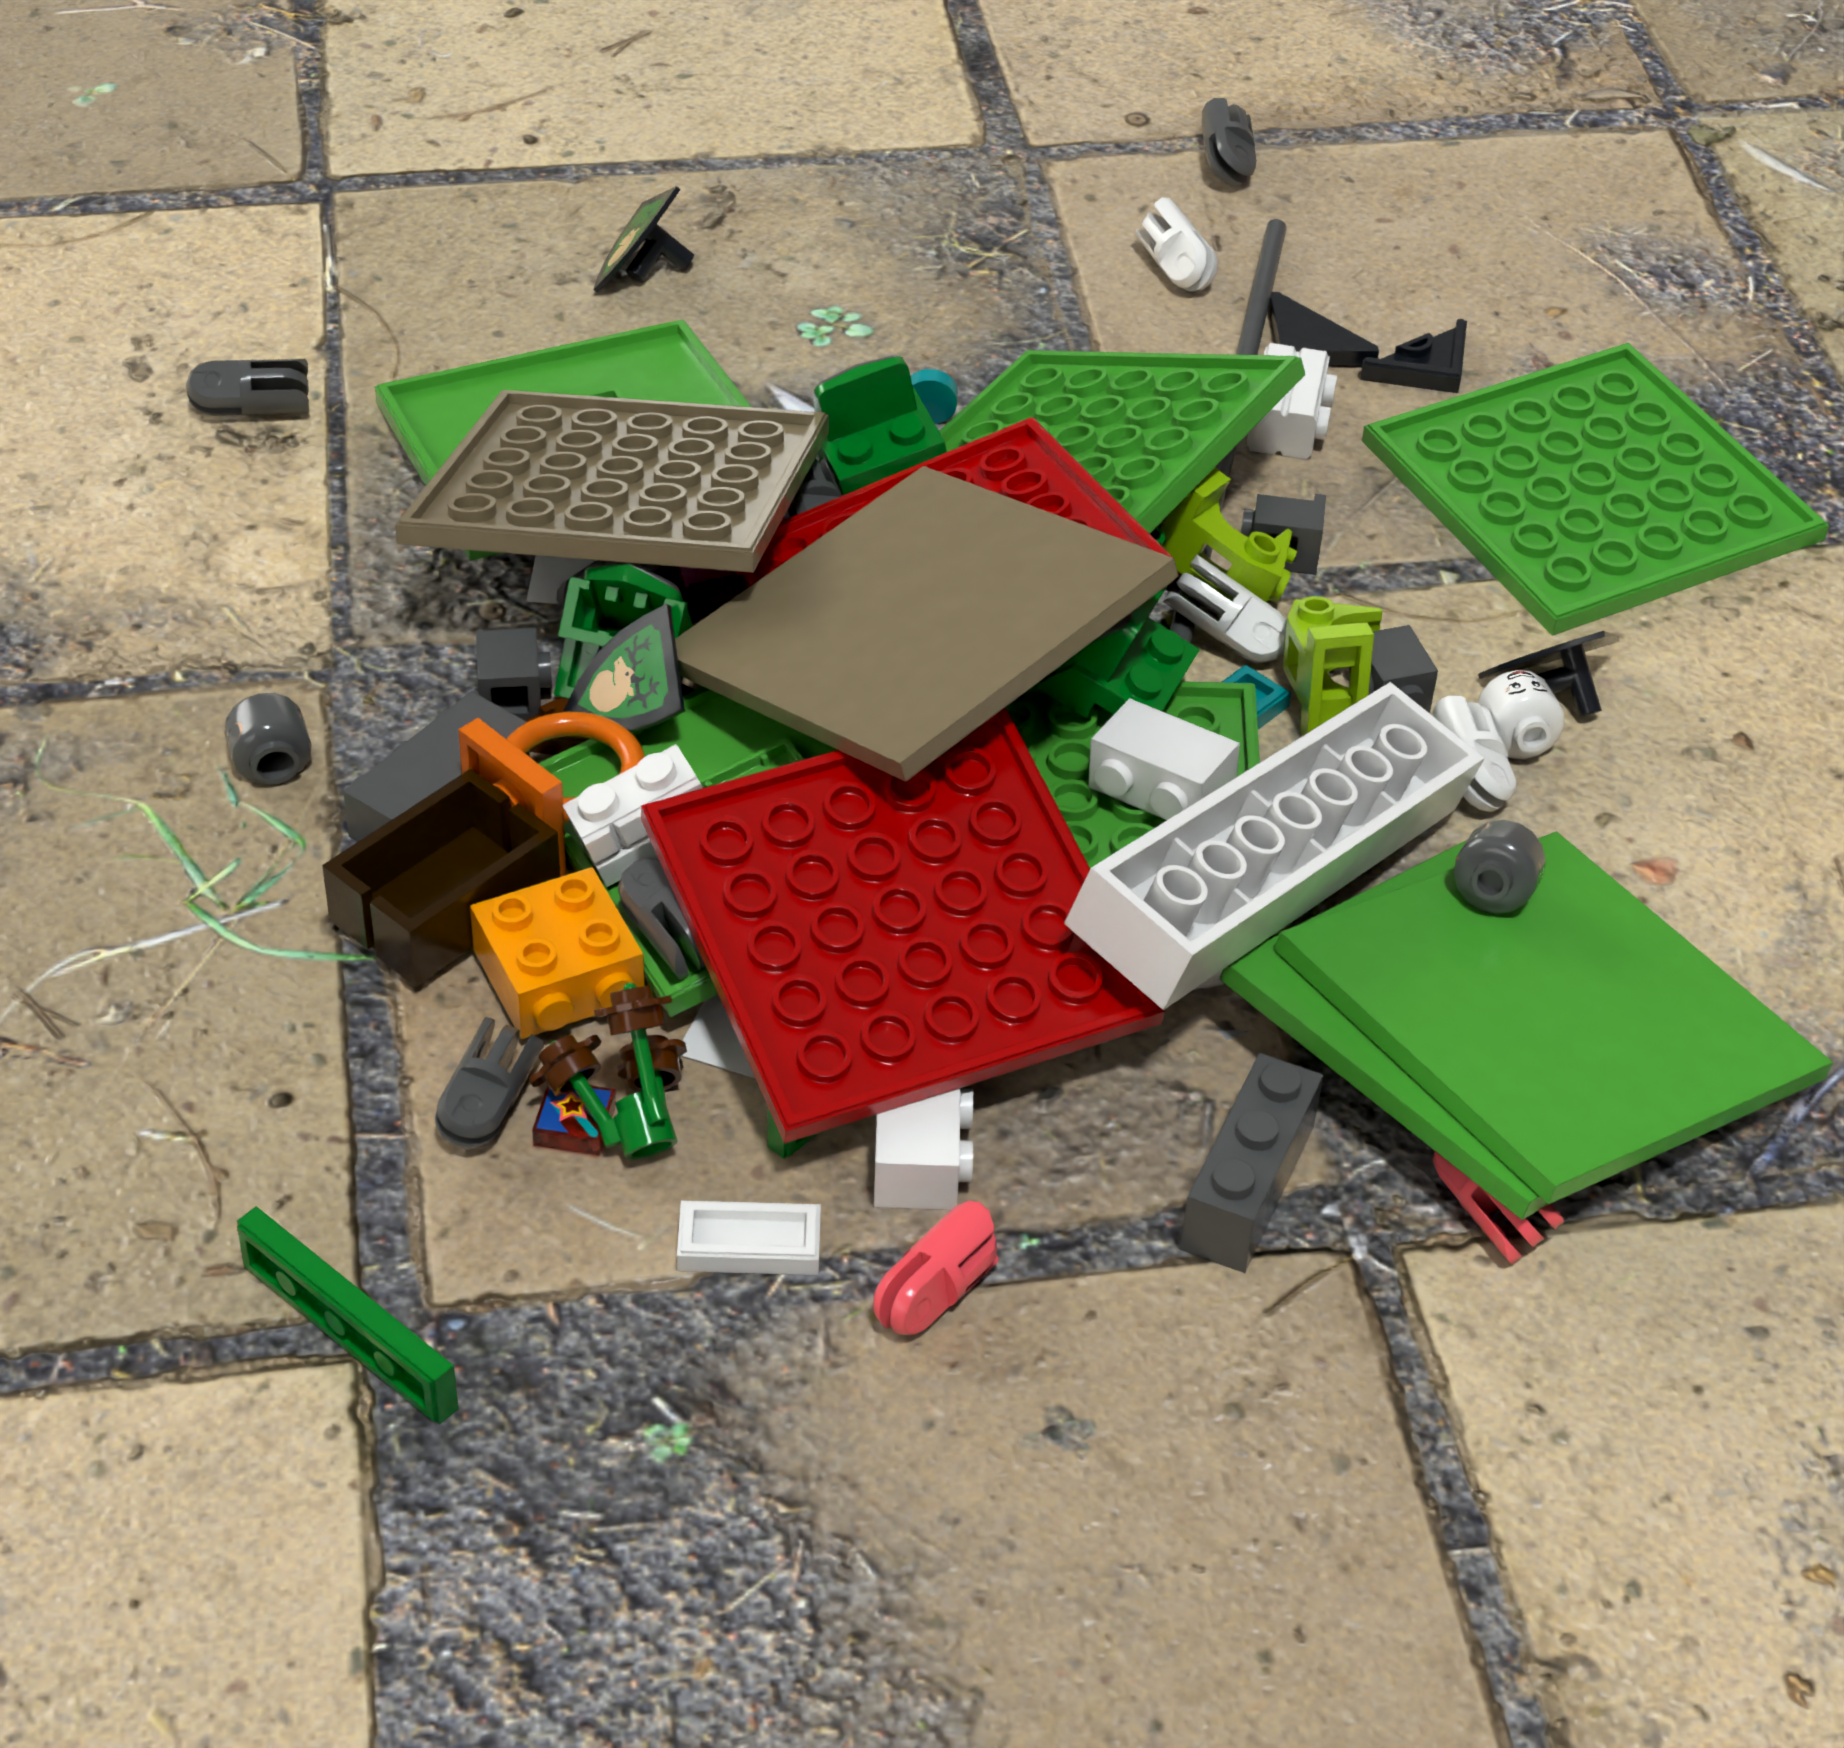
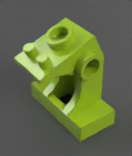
M1215 467L1166 518L1161 527L1166 538L1162 547L1174 558L1179 573L1193 575L1230 601H1233L1234 598L1199 575L1191 567L1190 563L1196 554L1266 603L1268 600L1277 603L1284 593L1291 576V571L1284 569L1285 562L1291 564L1297 554V550L1289 547L1292 531L1286 529L1276 538H1273L1263 532H1252L1247 537L1234 529L1224 519L1219 506V499L1231 479ZM1206 545L1232 563L1228 571L1214 563L1204 553L1203 550Z
M1320 596L1294 599L1286 622L1283 670L1302 705L1300 733L1302 736L1368 696L1374 641L1373 631L1380 630L1383 612L1381 608L1333 603L1331 600ZM1351 667L1350 687L1334 682L1329 676V672L1335 668Z

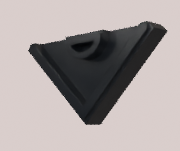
M1271 292L1269 310L1275 344L1294 346L1297 352H1300L1302 348L1327 351L1328 356H1330L1328 366L1362 367L1363 360L1366 357L1378 358L1379 348L1377 345L1282 293Z
M1458 319L1456 327L1434 337L1427 333L1395 347V353L1384 358L1366 357L1363 360L1360 380L1459 393L1467 321Z

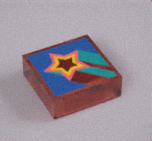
M547 1084L532 1129L533 1145L600 1156L604 1141L599 1126L577 1092L574 1090L563 1096H555ZM591 1085L610 1116L613 1117L616 1108V1089Z

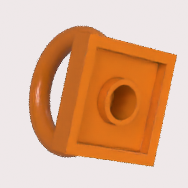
M586 712L547 714L521 725L507 738H504L480 718H476L458 729L462 774L472 769L509 796L510 808L519 803L558 832L561 877L566 874L564 823H571L562 805L576 797H563L562 781L526 755V753L536 745L547 740L576 736L594 739L612 748L621 761V771L619 774L638 765L645 757L639 741L625 727L609 718Z

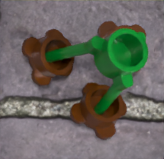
M626 983L623 990L610 993L612 1007L594 1010L595 1017L607 1016L611 1036L631 1032L632 1042L619 1050L620 1058L624 1061L617 1066V1074L620 1078L627 1079L629 1088L638 1093L626 1096L616 1102L618 1114L614 1118L610 1116L588 1082L601 1069V1064L592 1052L602 1043L598 1035H592L581 1042H577L573 1035H567L552 1041L539 1055L543 1066L533 1073L528 1080L532 1087L540 1086L546 1082L555 1096H563L575 1090L598 1124L605 1148L621 1144L625 1159L635 1160L661 1153L678 1142L667 1109L664 1090L677 1085L681 1081V1070L684 1066L680 1056L687 1052L686 1043L682 1040L668 1039L662 1035H647L646 1029L665 1025L661 1005L672 1003V997L653 998L650 985L636 987L634 983Z

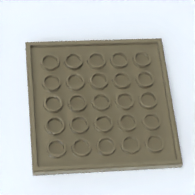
M502 390L395 524L397 545L754 572L829 434V414L812 411Z
M922 466L675 638L680 676L906 782L1178 577L1177 568L1172 557Z

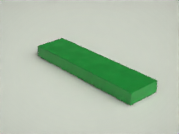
M257 1206L237 1220L243 1264L247 1270L434 1423L441 1424L459 1409L455 1370L452 1363Z

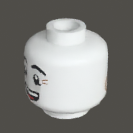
M1514 670L1499 675L1491 680L1482 690L1477 702L1489 709L1497 732H1500L1505 744L1508 758L1528 759L1539 756L1550 749L1560 738L1565 725L1564 711L1545 680L1531 671Z

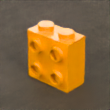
M593 867L470 905L474 952L514 1027L520 1030L519 1036L521 1039L528 1038L531 1034L537 1035L546 1031L557 1030L567 1024L594 1016V1010L612 1007L610 993L623 990L626 983H634L636 987L645 986L643 952Z

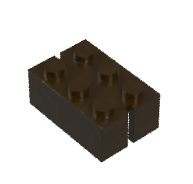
M472 769L467 770L322 865L329 920L367 950L375 945L376 957L415 987L473 948L470 905L561 877L558 832L519 803L510 808L509 796Z

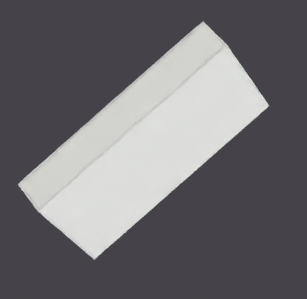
M681 1200L677 1271L819 1275L821 1204Z

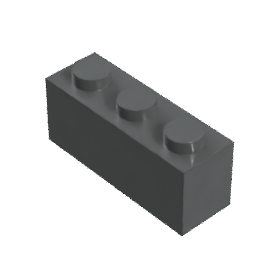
M473 691L469 692L453 706L440 712L434 721L411 739L398 745L392 754L369 772L357 777L350 787L343 791L349 837L359 842L460 776L462 772L459 728L476 718H480L504 738H507L513 731L527 722Z
M1262 1053L1258 1054L1187 1197L1180 1250L1246 1273L1314 1128L1323 1074Z

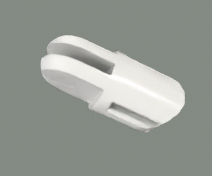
M1162 197L1154 203V206L1163 217L1152 212L1147 213L1142 220V225L1147 231L1136 229L1135 236L1172 283L1190 292L1203 290L1213 281L1217 272L1218 260L1215 252L1176 203L1170 198Z
M1196 554L1190 563L1191 567L1199 575L1233 597L1234 600L1230 601L1193 575L1183 573L1176 582L1177 585L1188 596L1218 616L1220 620L1216 621L1185 598L1172 591L1168 593L1163 602L1245 659L1256 663H1265L1278 658L1285 648L1287 620L1278 610Z
M1446 696L1442 698L1433 709V717L1485 758L1463 797L1479 810L1493 812L1504 805V800H1510L1516 791V779L1507 758L1508 753L1501 734L1497 732L1488 708L1475 702L1467 703L1466 698L1462 696Z

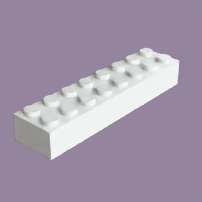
M1389 682L1091 867L1064 924L1132 982L1142 993L1148 996L1161 1009L1165 1010L1452 813L1485 758L1394 684Z

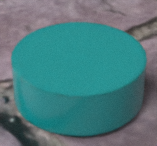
M924 369L911 375L912 386L917 391L933 422L939 424L948 420L957 408L958 388L953 378L947 373L936 369Z

